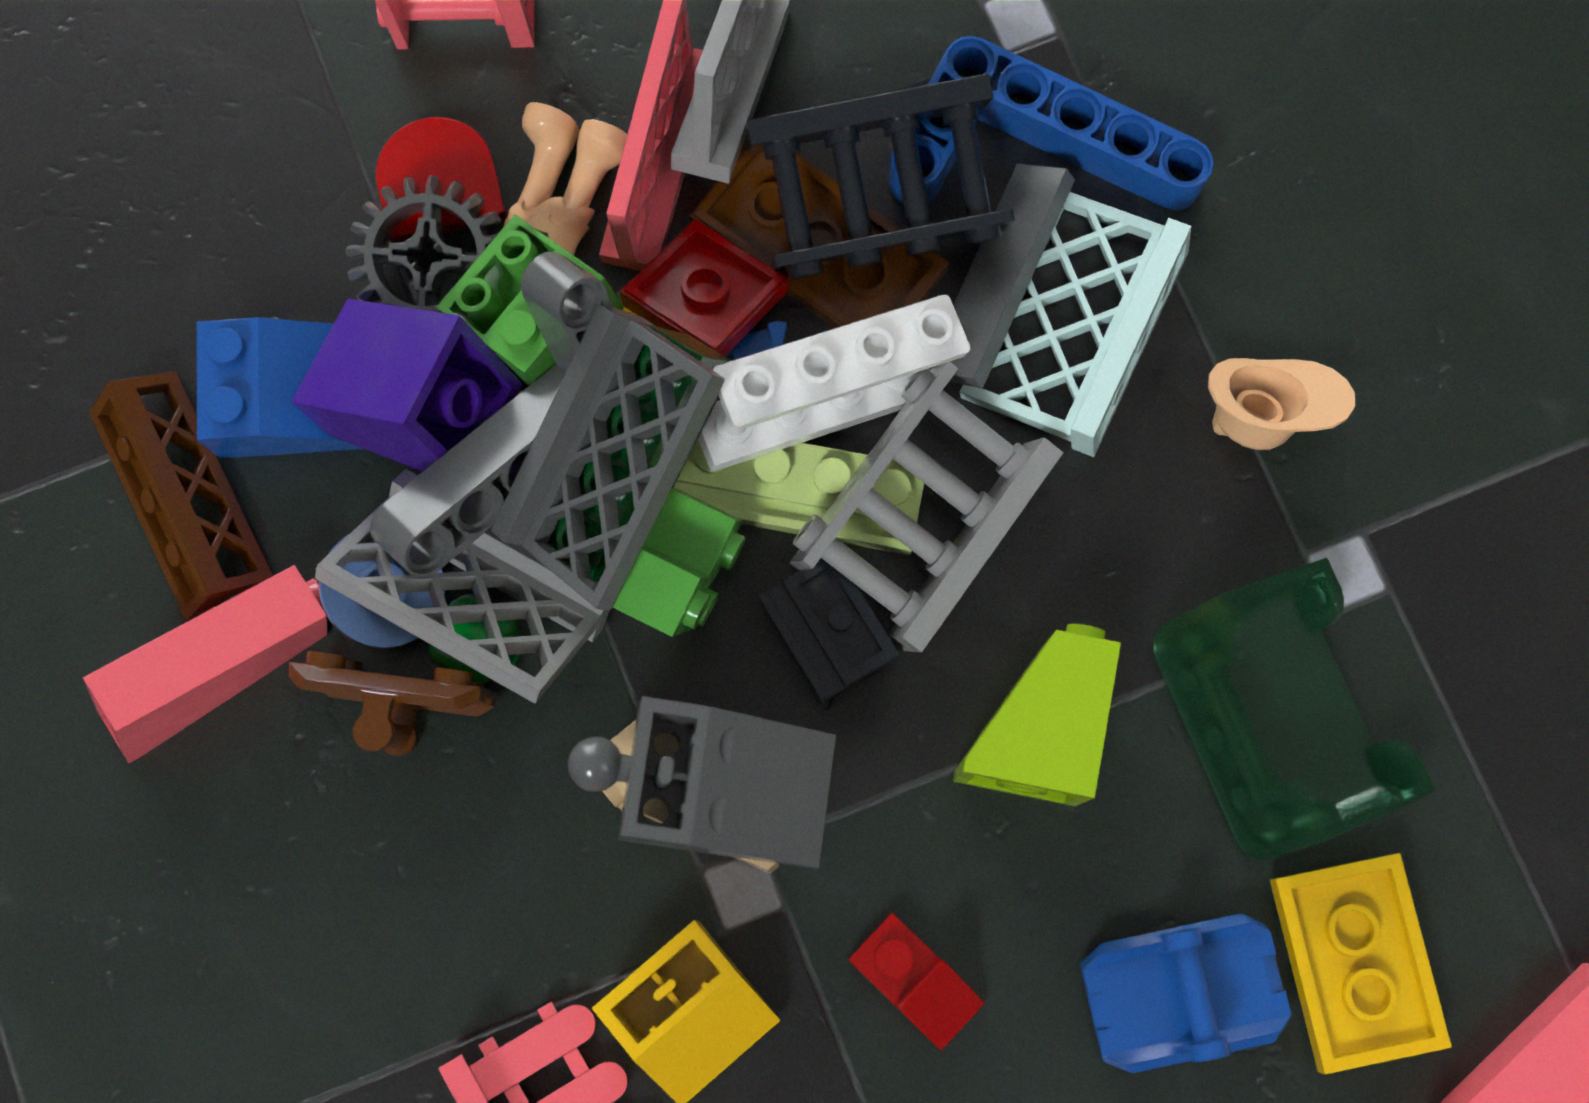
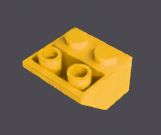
M693 920L592 1007V1010L630 1057L676 1103H687L781 1021L699 920Z

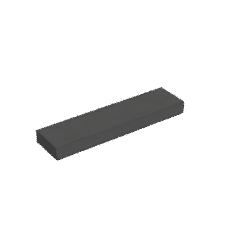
M1017 163L996 211L1013 208L1015 221L1008 226L1001 227L1002 238L981 243L953 305L970 344V350L964 357L950 361L958 370L949 382L983 389L1075 181L1066 168Z

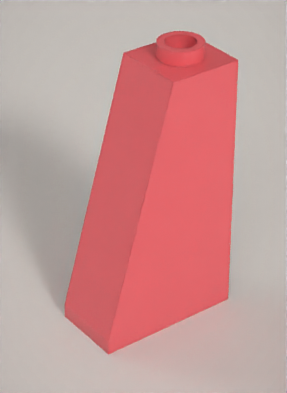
M293 565L84 676L83 680L96 710L127 762L131 763L327 636V615L321 603L319 583L314 578L305 582L296 566Z
M1582 963L1440 1103H1589V963Z

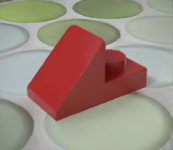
M890 913L848 958L941 1051L985 1004L943 959L938 958L893 913Z

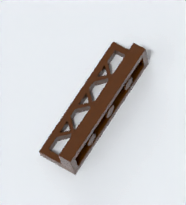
M176 371L108 381L89 413L186 622L216 607L224 597L240 594L272 577V572L216 455L197 440V415ZM163 392L173 412L170 421L168 422L147 411L140 396ZM169 440L192 452L198 464L194 474L171 463L165 451ZM194 493L217 504L222 515L218 526L196 516L190 504ZM219 546L240 555L249 573L225 578L215 557Z

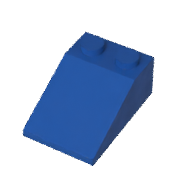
M259 317L196 322L197 440L216 456L223 459L363 449L327 435L291 403L333 326L332 323Z

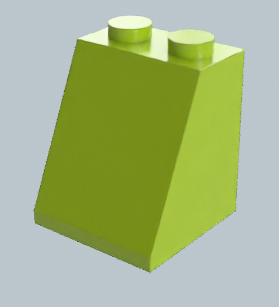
M1067 624L1066 631L1056 630L1038 651L955 769L953 782L1075 807L1094 799L1121 642L1104 639L1105 631L1103 629L1089 625Z

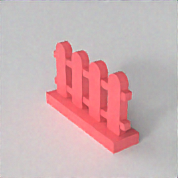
M552 1002L537 1010L543 1022L502 1047H498L493 1037L479 1044L478 1046L485 1057L469 1066L461 1054L438 1068L456 1103H489V1100L502 1092L505 1093L510 1103H529L519 1082L561 1056L564 1058L575 1079L536 1103H612L624 1094L627 1087V1076L623 1068L613 1062H603L589 1070L577 1047L586 1042L594 1032L595 1019L589 1009L581 1005H571L557 1012Z

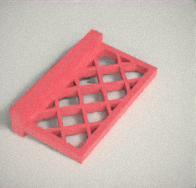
M663 0L606 213L608 222L599 252L602 263L641 271L667 244L685 174L684 172L671 169V153L694 94L695 71L703 50L692 48L686 0Z

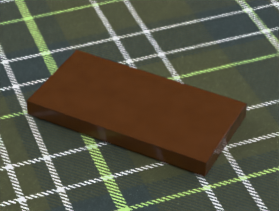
M748 144L739 155L730 183L717 181L689 215L690 222L694 219L700 221L773 268V255L790 252L772 160L765 159L764 151L751 153ZM797 154L796 160L813 247L848 241V232L838 182ZM867 204L873 236L903 230ZM905 246L882 251L884 261L861 267L848 268L847 259L843 258L823 262L824 273L789 280L787 294L833 328H839L924 301L947 272L949 262L935 252L907 256ZM787 270L778 271L788 277Z

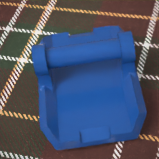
M1236 914L1100 944L1080 963V969L1102 1061L1127 1072L1137 1073L1188 1061L1203 1062L1231 1055V1052L1274 1043L1289 1023L1291 1010L1286 990L1283 989L1272 935L1266 925L1247 915Z

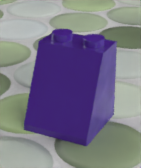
M347 299L291 403L327 435L424 471L514 399L523 384L459 315Z

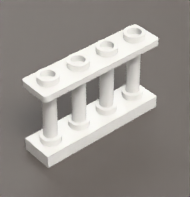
M940 295L714 367L713 371L724 377L725 381L718 393L720 400L716 402L698 438L711 473L901 410L907 402L901 397V393L917 372L962 358L970 350V344L950 297Z

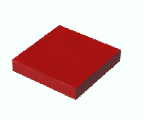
M694 219L620 290V302L626 309L637 316L643 317L656 327L688 334L726 356L788 292L789 278L778 271H774V268Z

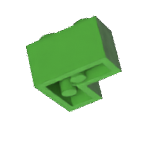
M671 488L612 607L671 637L690 631L691 628L695 629L697 625L703 626L719 593L710 588L720 568L723 567L730 571L744 545L746 537L737 533L743 520L677 488Z

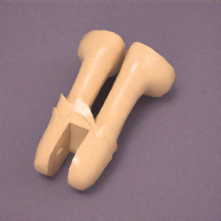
M532 102L527 104L522 117V127L535 147L533 163L518 202L509 209L508 218L505 220L504 226L515 214L574 255L577 245L589 230L587 225L595 213L594 209L589 208V205L605 174L620 164L627 134L614 125L594 119L585 120L579 130L577 123L560 109L547 104ZM577 142L576 161L564 196L551 198L564 165Z

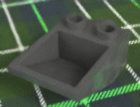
M642 696L637 710L631 755L621 754L618 747L606 738L588 737L581 740L572 749L568 758V771L572 780L580 788L591 792L606 790L617 781L626 782L618 833L619 841L819 869L836 735L711 706ZM662 733L673 735L679 745L677 753L673 756L665 757L659 755L654 749L653 744L654 738ZM659 799L667 805L669 814L665 822L653 824L645 818L643 808L647 801Z

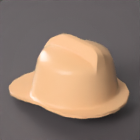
M1230 358L1217 363L1208 376V389L1216 403V411L1212 421L1214 432L1218 435L1228 436L1238 444L1255 450H1271L1280 446L1295 432L1334 428L1345 422L1355 409V392L1348 380L1333 368L1314 361Z

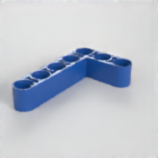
M966 36L953 41L947 48L928 83L930 85L961 79L962 77L956 71L966 68L975 70L980 75L989 73L993 99L985 108L978 109L980 117L974 120L975 123L977 120H980L1166 209L1173 211L1183 210L1193 205L1200 196L1214 165L1212 154L1207 146L1199 140L983 38ZM1013 93L1026 94L1033 102L1021 105L1012 101L1009 95ZM1072 117L1083 122L1086 128L1083 130H1073L1065 126L1061 120ZM930 119L919 121L920 129L915 131L921 166L930 173L924 177L927 200L930 203L939 193L954 165L956 154L951 128L942 129L935 127L930 123ZM1122 142L1131 144L1138 150L1139 154L1133 156L1125 155L1117 150L1114 144ZM892 151L888 177L889 191L896 201L904 205L894 151ZM1174 167L1184 169L1193 180L1185 182L1177 180L1168 169Z

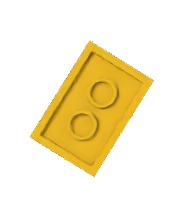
M1400 853L1270 879L1318 1073L1330 1074L1452 1048Z

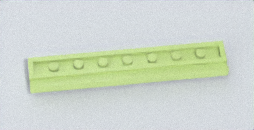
M697 440L674 488L743 520L742 524L798 534L813 515L816 514L822 519L868 455L799 443L711 473L700 443ZM892 459L872 488L917 523L924 483ZM858 508L836 536L838 540L846 544L911 555L912 552L911 549Z

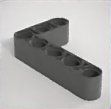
M554 251L544 252L535 257L526 267L521 281L523 297L556 365L384 502L371 520L370 533L372 539L413 576L424 577L437 572L494 525L598 304L614 308L602 282Z

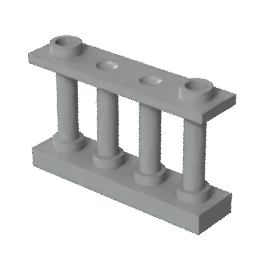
M950 361L930 369V371L928 369L919 371L911 378L901 393V397L907 401L822 519L815 514L801 528L793 541V545L799 548V550L789 562L798 570L813 569L819 559L822 558L892 612L890 619L895 624L887 635L894 644L903 651L922 652L1064 453L1045 437L1026 442L1023 445L1019 442L1014 445L1010 444L946 393L943 389L958 370ZM928 410L997 464L995 471L1001 476L988 494L985 491L977 494L908 439ZM892 459L963 513L961 520L966 525L953 543L949 540L944 543L939 541L872 488ZM857 508L927 562L926 570L931 574L918 592L910 590L907 593L836 538Z

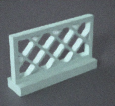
M1069 192L1049 238L1054 247L1043 251L1036 268L1060 259L1070 283L1038 295L1032 279L1030 280L1027 287L1030 298L1021 301L1015 317L1036 310L1045 335L1013 346L1007 332L1003 342L1006 350L998 353L992 366L994 368L1011 361L1021 387L998 395L982 388L963 385L960 390L961 398L1071 441L1072 449L1094 457L1189 253L1191 226L1168 218L1164 226ZM1063 210H1067L1087 217L1093 232L1062 244L1055 227ZM1099 222L1109 226L1102 228ZM1125 233H1131L1149 240L1142 255L1120 264L1117 263L1107 241ZM1099 244L1109 268L1078 279L1068 256ZM1134 272L1127 286L1123 276ZM1115 280L1122 296L1118 307L1093 315L1083 291ZM1075 295L1085 319L1053 331L1044 306ZM1109 324L1103 337L1099 327ZM1091 331L1098 347L1094 359L1069 368L1059 342ZM1051 346L1061 371L1029 383L1019 358ZM1086 375L1080 389H1078L1074 379ZM1067 383L1074 402L1065 421L1041 412L1034 394ZM1026 398L1030 407L1016 401Z

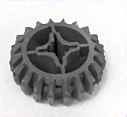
M430 175L428 177L425 193H420L417 182L412 177H407L403 180L406 196L400 199L390 186H385L381 189L382 197L389 204L382 211L370 201L364 203V211L374 219L370 227L361 222L352 223L351 231L364 238L365 243L364 246H347L346 255L356 260H363L364 265L354 267L348 271V278L354 283L370 281V284L357 294V299L360 301L374 303L381 299L380 304L441 313L436 308L438 306L436 305V297H440L443 282L453 274L466 273L498 235V233L492 235L487 233L495 229L501 222V219L495 211L485 213L477 218L485 204V199L479 193L470 196L461 204L465 189L461 182L453 181L445 195L442 196V184L437 176ZM442 212L459 218L469 226L475 239L477 253L464 252L462 248L447 246L444 235L445 228L441 225ZM423 213L422 218H418L416 232L410 239L400 243L390 242L389 246L386 245L391 233L400 223L413 215ZM433 240L436 243L433 248L441 255L445 254L449 259H442V262H433L430 266V272H427V276L423 274L425 268L418 262L412 261L409 257L417 258V255L427 254L429 245H432ZM383 264L395 265L398 268L411 271L414 282L413 289L417 292V306L401 301L394 294L386 280Z

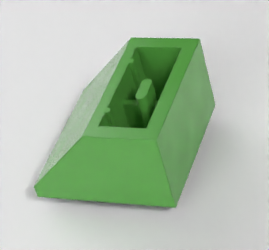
M514 214L436 308L441 313L461 316L510 371L530 386L556 365L521 290L522 276L526 267L535 257L544 252L553 251L563 255L602 282L615 309L622 311L624 306L601 274Z

